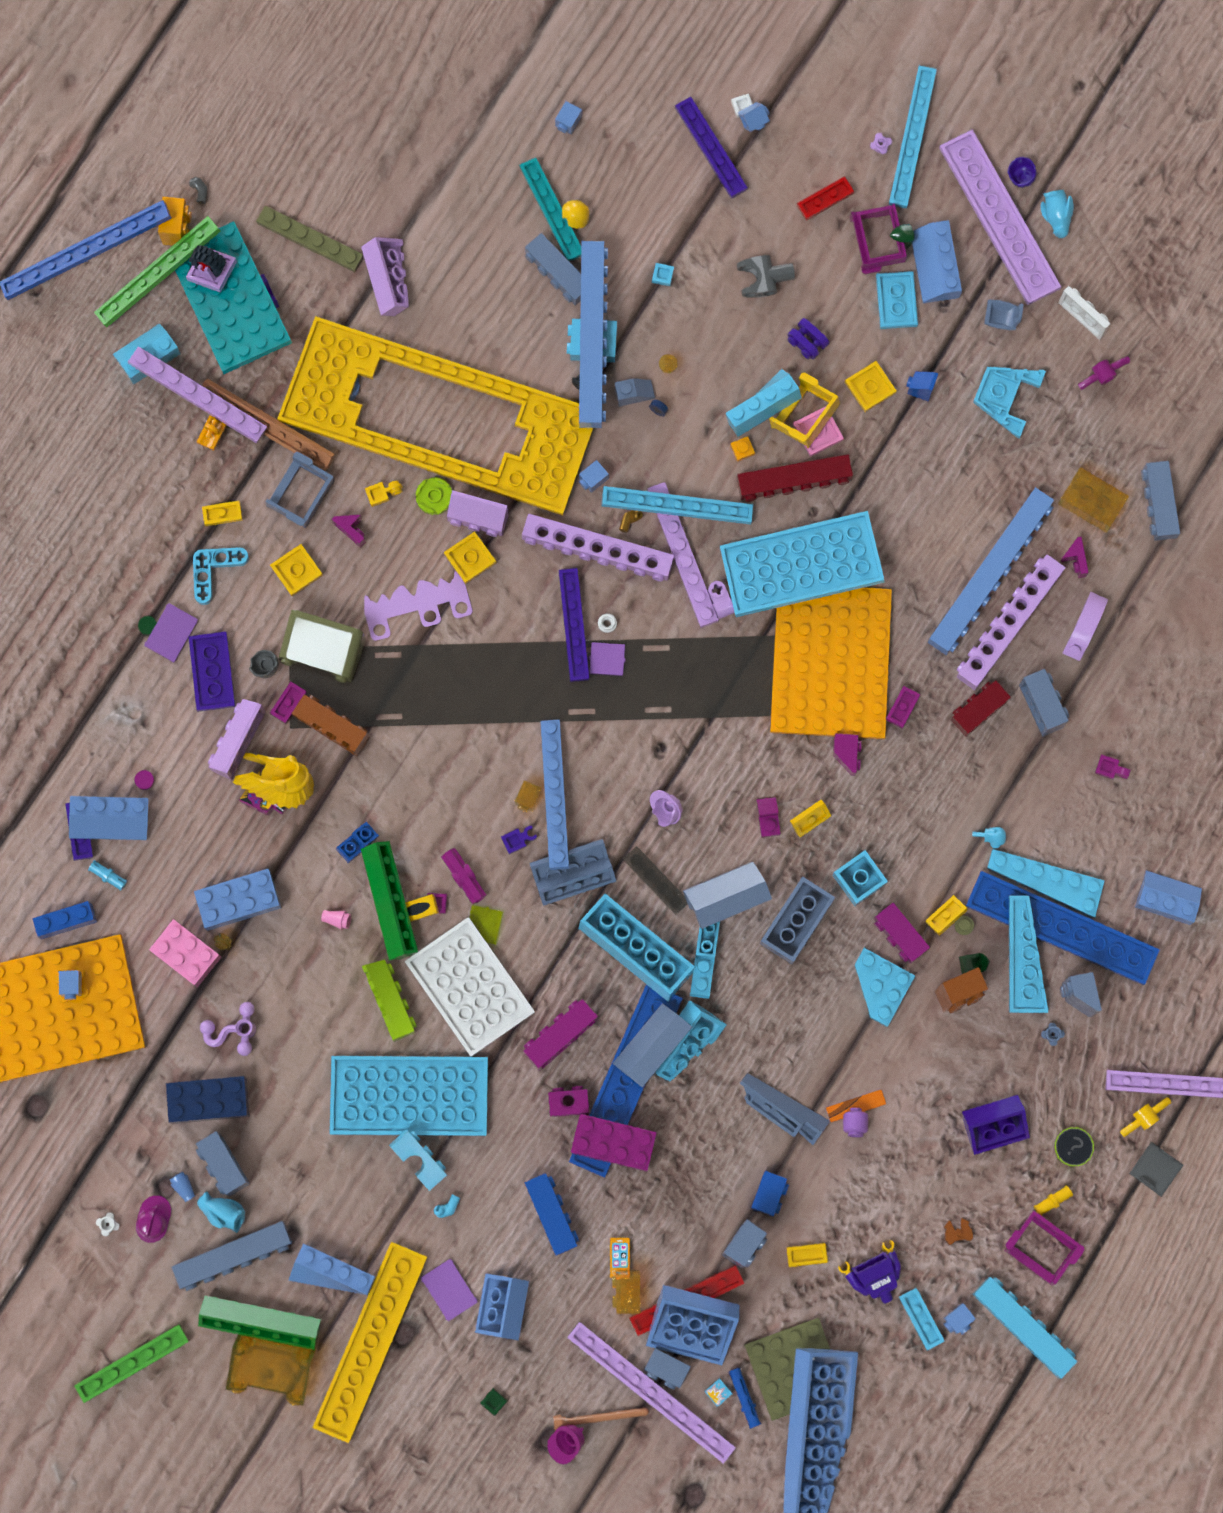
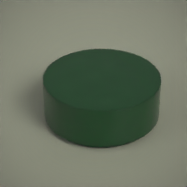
M144 616L138 622V629L143 635L150 636L157 622L151 616Z

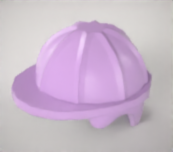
M661 790L654 791L651 794L650 804L653 809L652 813L658 818V824L662 827L676 824L680 820L683 811L680 800L674 795H669Z

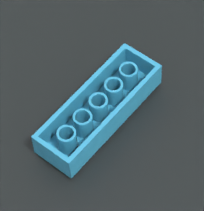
M606 894L599 899L580 921L578 929L666 1001H669L693 974L694 965Z

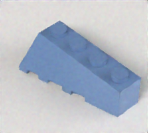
M303 1244L288 1281L369 1295L376 1277Z

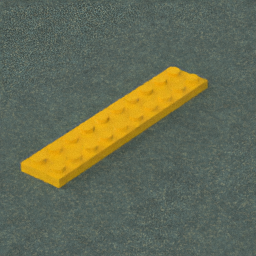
M390 1243L312 1428L350 1443L428 1257L396 1243Z

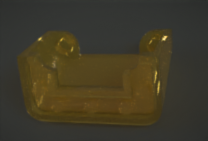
M237 1335L232 1347L225 1390L239 1394L246 1391L249 1386L286 1394V1400L291 1405H304L316 1347L315 1350Z

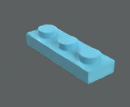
M917 1288L899 1296L926 1350L928 1351L943 1343L944 1339Z

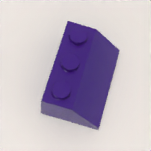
M1018 1095L962 1111L964 1126L974 1155L1030 1138L1026 1112Z

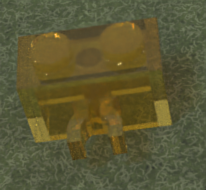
M616 1270V1276H612V1288H616V1296H612V1308H616L617 1314H640V1270Z

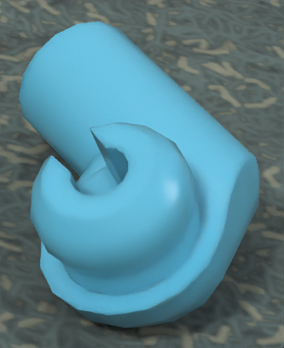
M451 1195L448 1204L435 1206L434 1214L439 1218L453 1215L461 1198Z

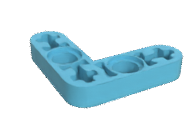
M201 549L195 552L193 556L194 596L199 604L207 605L212 600V568L246 565L249 561V555L245 549ZM220 553L226 555V560L222 563L216 561V556ZM229 553H231L232 557L238 556L239 553H242L245 557L242 558V561L232 558V562H230ZM201 555L207 558L204 560L205 568H201V563L197 560ZM200 573L208 575V579L205 582L198 581L197 578ZM198 586L204 587L206 595H208L205 597V600H202L201 597H198L199 595H202V589L201 587L198 588Z

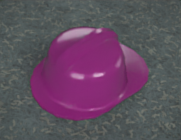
M161 1196L148 1197L140 1207L136 1221V1232L140 1239L147 1243L160 1241L167 1231L171 1207L165 1198Z
M574 1425L560 1426L551 1435L547 1448L554 1461L559 1464H568L575 1458L585 1443L582 1433L584 1428H578Z

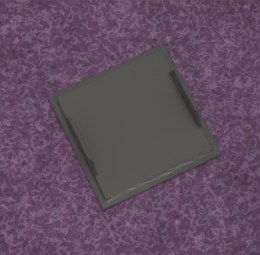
M1151 1142L1129 1174L1162 1197L1183 1167V1164Z

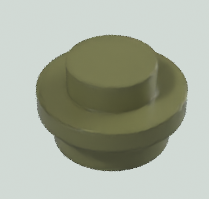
M961 916L955 922L954 927L960 935H968L974 929V922L968 916Z

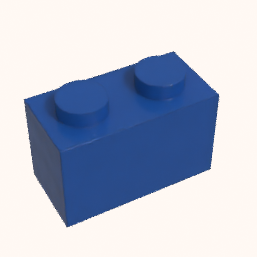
M764 1171L751 1209L772 1217L775 1213L779 1214L782 1206L779 1200L781 1195H786L789 1184H786L787 1179Z

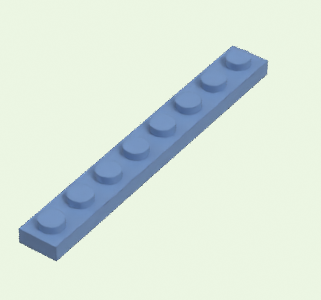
M560 720L541 721L550 870L569 869Z

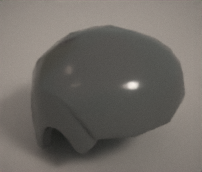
M261 650L250 658L249 670L256 677L262 679L271 678L278 670V657L272 651Z

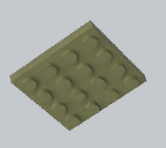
M819 1318L744 1345L771 1421L790 1415L796 1348L830 1350Z

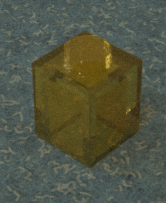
M523 781L515 799V805H518L517 808L523 812H528V810L533 812L541 795L542 788Z

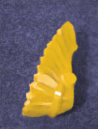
M245 753L244 759L265 765L261 772V776L250 772L237 775L233 780V783L240 785L241 789H248L249 793H255L256 797H260L264 801H270L272 805L277 804L279 808L285 806L288 809L291 807L297 809L299 805H304L306 800H309L314 791L313 777L309 773L308 768L302 763L297 762V758L292 755L286 758H274L260 754Z

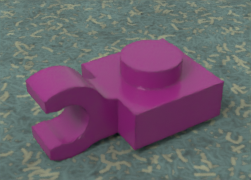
M1101 754L1095 774L1112 780L1115 775L1128 779L1131 770L1118 766L1120 760Z

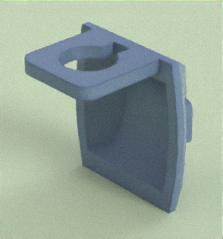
M988 299L984 324L1002 330H1016V326L1022 319L1024 304L1016 306L1005 301Z

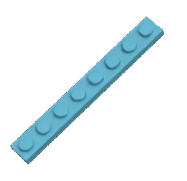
M918 66L889 205L895 204L896 207L907 209L937 69Z
M604 486L602 492V507L749 525L752 523L753 504Z

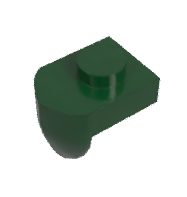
M904 224L896 227L890 233V237L898 242H904L905 249L910 248L914 241V232L910 224Z
M983 953L959 956L962 974L978 967L981 972H984L989 967L990 960Z

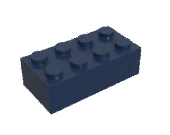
M245 1076L166 1083L168 1123L170 1124L250 1117L247 1078Z

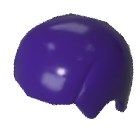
M1018 157L1010 163L1008 175L1015 186L1024 188L1030 186L1036 180L1037 169L1031 159Z

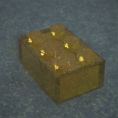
M1080 467L1058 504L1107 533L1129 496Z

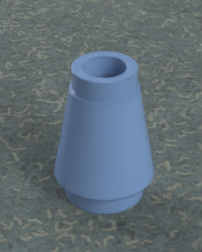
M183 1171L169 1179L172 1183L170 1184L185 1202L195 1197L188 1175H185Z

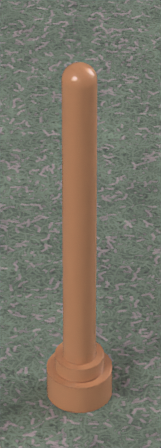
M638 1408L571 1418L556 1415L553 1416L554 1428L556 1431L560 1426L646 1416L649 1410L647 1408Z

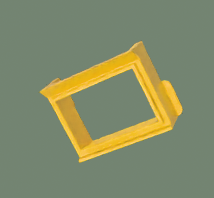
M801 373L799 377L801 397L803 398L808 391L829 404L806 435L784 424L800 400L783 409L776 419L771 416L769 420L771 428L781 431L809 448L839 407L840 401L837 395L819 386L816 378L807 373Z

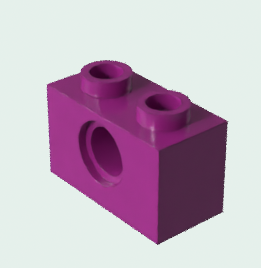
M583 1086L571 1087V1091H564V1088H553L552 1092H548L550 1117L589 1114L587 1089H583ZM566 1096L573 1097L574 1104L567 1107L563 1104V1099Z

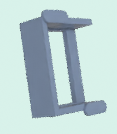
M295 452L292 457L293 462L270 500L267 499L265 503L266 507L277 511L292 522L306 528L333 484L334 476L313 465L311 458L300 452ZM300 467L325 481L304 518L278 505V502Z

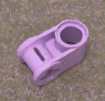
M721 581L712 582L707 592L719 620L735 612L732 599L729 597L725 585ZM714 587L721 589L719 595L716 592H712Z

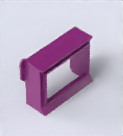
M895 204L859 212L851 211L850 222H853L862 260L861 272L863 274L879 272L883 266L904 263L906 261L907 254L904 242L898 241L896 243L899 253L870 259L861 221L890 215L894 230L900 226Z
M1035 1211L1030 1212L1019 1230L1014 1231L1006 1242V1248L1004 1249L1006 1253L1051 1286L1056 1285L1068 1266L1075 1264L1085 1250L1082 1245ZM1031 1221L1071 1250L1054 1275L1014 1246Z

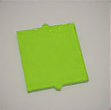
M472 905L469 919L486 943L496 945L503 912L490 909L488 906L483 908Z

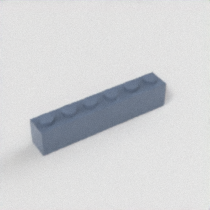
M281 1221L174 1265L172 1270L179 1288H185L186 1291L196 1288V1284L204 1281L206 1284L215 1280V1276L222 1273L225 1276L233 1273V1268L241 1266V1268L250 1266L253 1264L252 1260L257 1258L260 1261L271 1257L270 1253L276 1250L278 1253L284 1252L293 1243L284 1221Z

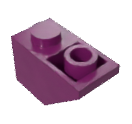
M835 734L833 756L851 776H855L857 771H860L861 760L857 759V752H861V741L858 740V735Z

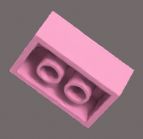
M174 919L149 949L197 988L222 958Z

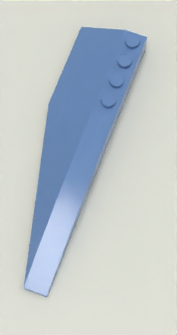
M796 1348L785 1466L784 1513H828L835 1489L833 1483L840 1471V1468H838L841 1456L844 1457L846 1438L849 1439L851 1433L858 1352Z

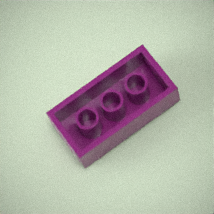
M583 999L580 1001L575 1000L568 1006L569 1011L566 1014L560 1013L554 1019V1024L550 1028L548 1026L544 1027L539 1032V1037L535 1041L532 1038L524 1045V1055L539 1072L598 1021V1016Z
M580 1114L571 1154L647 1172L657 1132Z

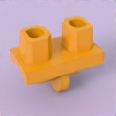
M209 415L197 443L215 450L227 425Z

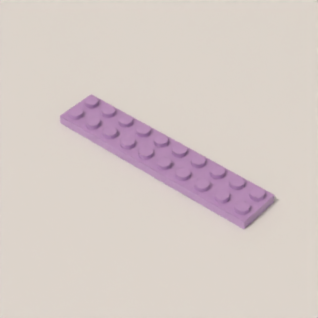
M970 130L940 145L941 153L1026 304L1030 305L1060 290V283L974 131Z

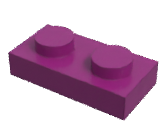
M290 681L270 711V715L287 724L292 716L291 713L303 695L307 694V691Z
M903 686L886 721L903 729L921 694Z

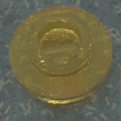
M666 354L660 358L659 367L663 373L671 374L676 370L678 362L673 355Z

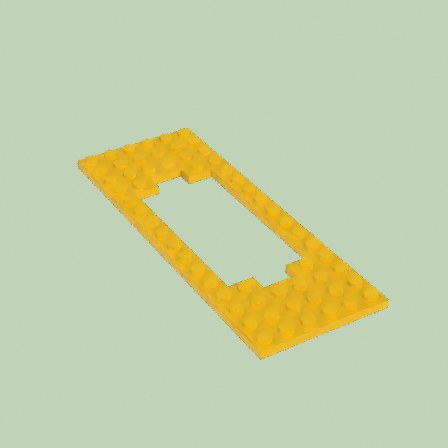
M316 316L277 418L282 423L562 516L593 428H579V403ZM382 359L521 405L515 427L527 430L528 433L520 456L505 452L497 473L358 427L356 424L363 406L349 400L357 377L361 375L373 379L378 363Z

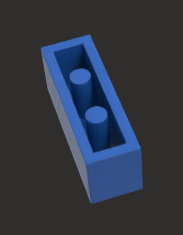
M89 901L32 918L37 937L41 940L97 923L93 905Z

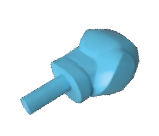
M1001 827L985 828V833H972L974 837H985V842H989L994 849L999 848L1000 845L1006 842V832Z

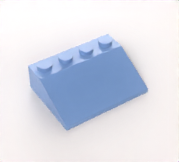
M663 1285L646 1346L723 1365L739 1321V1305Z

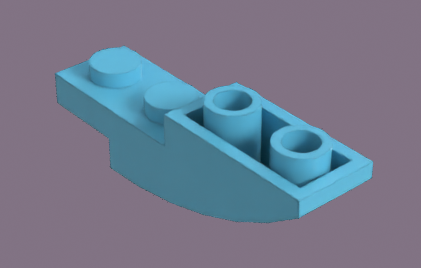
M720 921L703 929L699 927L694 962L695 968L690 996L706 999L710 997Z

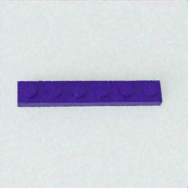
M692 97L676 104V111L730 198L732 199L747 191L748 187Z
M578 568L559 570L570 682L589 680Z

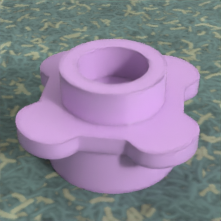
M877 133L870 147L878 153L886 154L888 146L892 144L891 138H885L881 133Z

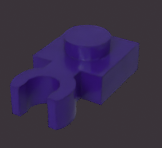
M527 826L522 833H520L519 829H516L501 836L509 855L527 847L525 841L537 839V835L530 837L527 834L528 831L533 829L532 826Z

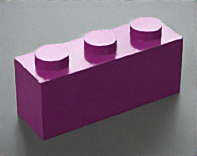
M894 903L875 916V927L880 932L884 931L888 936L886 940L892 947H897L900 951L898 954L905 963L907 961L910 964L929 950L928 944Z

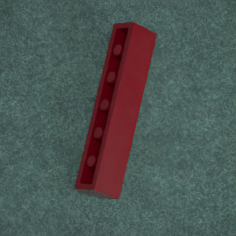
M849 454L740 473L737 474V484L740 499L751 502L763 496L767 499L775 497V494L780 493L790 495L797 490L807 492L814 487L823 489L836 483L838 485H845L852 481L853 473Z

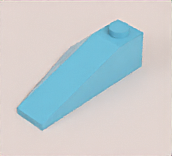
M690 1000L679 1016L689 1023L692 1029L655 1073L668 1081H672L682 1072L695 1055L698 1057L702 1053L701 1050L707 1044H713L727 1025L709 1011Z

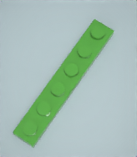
M179 1324L74 1386L83 1403H86L187 1344L189 1340Z

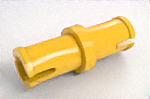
M1066 1185L1056 1193L1047 1195L1048 1198L1033 1207L1042 1216L1051 1209L1058 1208L1059 1204L1068 1198L1073 1197V1193Z

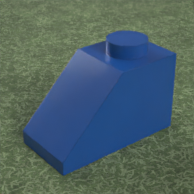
M915 371L914 377L910 376L906 387L909 390L907 394L929 401L938 373Z

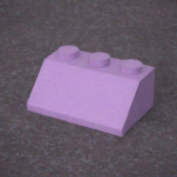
M452 490L447 513V520L451 525L461 527V525L467 526L469 530L479 532V530L485 531L487 535L492 537L503 535L508 518L507 505Z

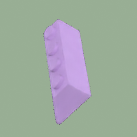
M245 699L241 703H237L234 709L235 715L232 720L228 721L225 727L227 731L224 737H220L216 746L218 749L215 754L211 755L208 761L211 771L232 780L265 714L261 704Z

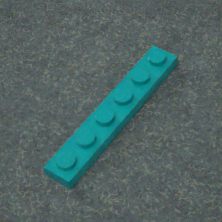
M535 157L520 164L519 168L565 258L571 262L581 257L582 247L572 227L568 226L567 219L562 218V207L537 158Z

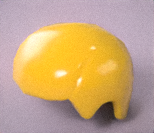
M570 200L563 205L562 218L567 219L568 226L579 229L584 228L588 224L590 213L586 204L580 200Z

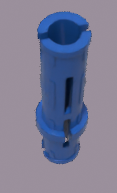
M741 1368L729 1371L728 1373L742 1406L740 1408L741 1412L745 1414L749 1429L761 1425L755 1409L757 1406L751 1399Z

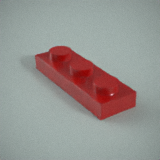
M844 176L798 202L797 207L807 221L853 195L854 190Z

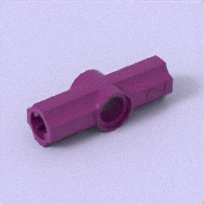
M455 847L441 856L451 871L453 879L459 888L463 889L473 905L487 896L477 882L475 874L469 865L465 864Z

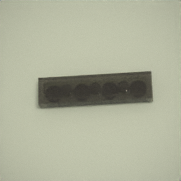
M637 846L623 858V861L675 916L688 905L685 896Z

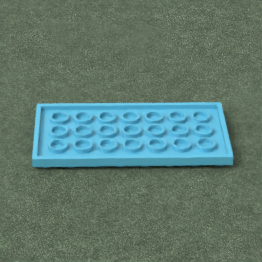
M868 511L720 546L736 617L885 583Z
M331 1056L330 1135H400L407 1129L409 1133L414 1131L417 1136H487L488 1057Z

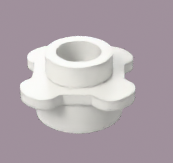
M107 1213L105 1217L98 1218L96 1221V1225L102 1230L101 1234L103 1236H108L113 1230L117 1231L119 1229V1223H116L113 1213Z

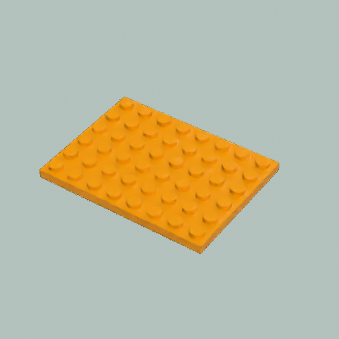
M859 588L776 608L770 733L832 737L835 734L858 735V738L885 740L892 589Z
M121 934L0 963V1083L146 1048ZM79 970L82 973V996H76L75 1000H65L64 997L59 995V971Z

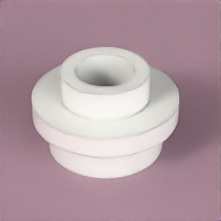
M603 614L600 616L598 627L602 632L610 633L615 630L617 620L613 615ZM610 621L611 625L606 627L604 622Z

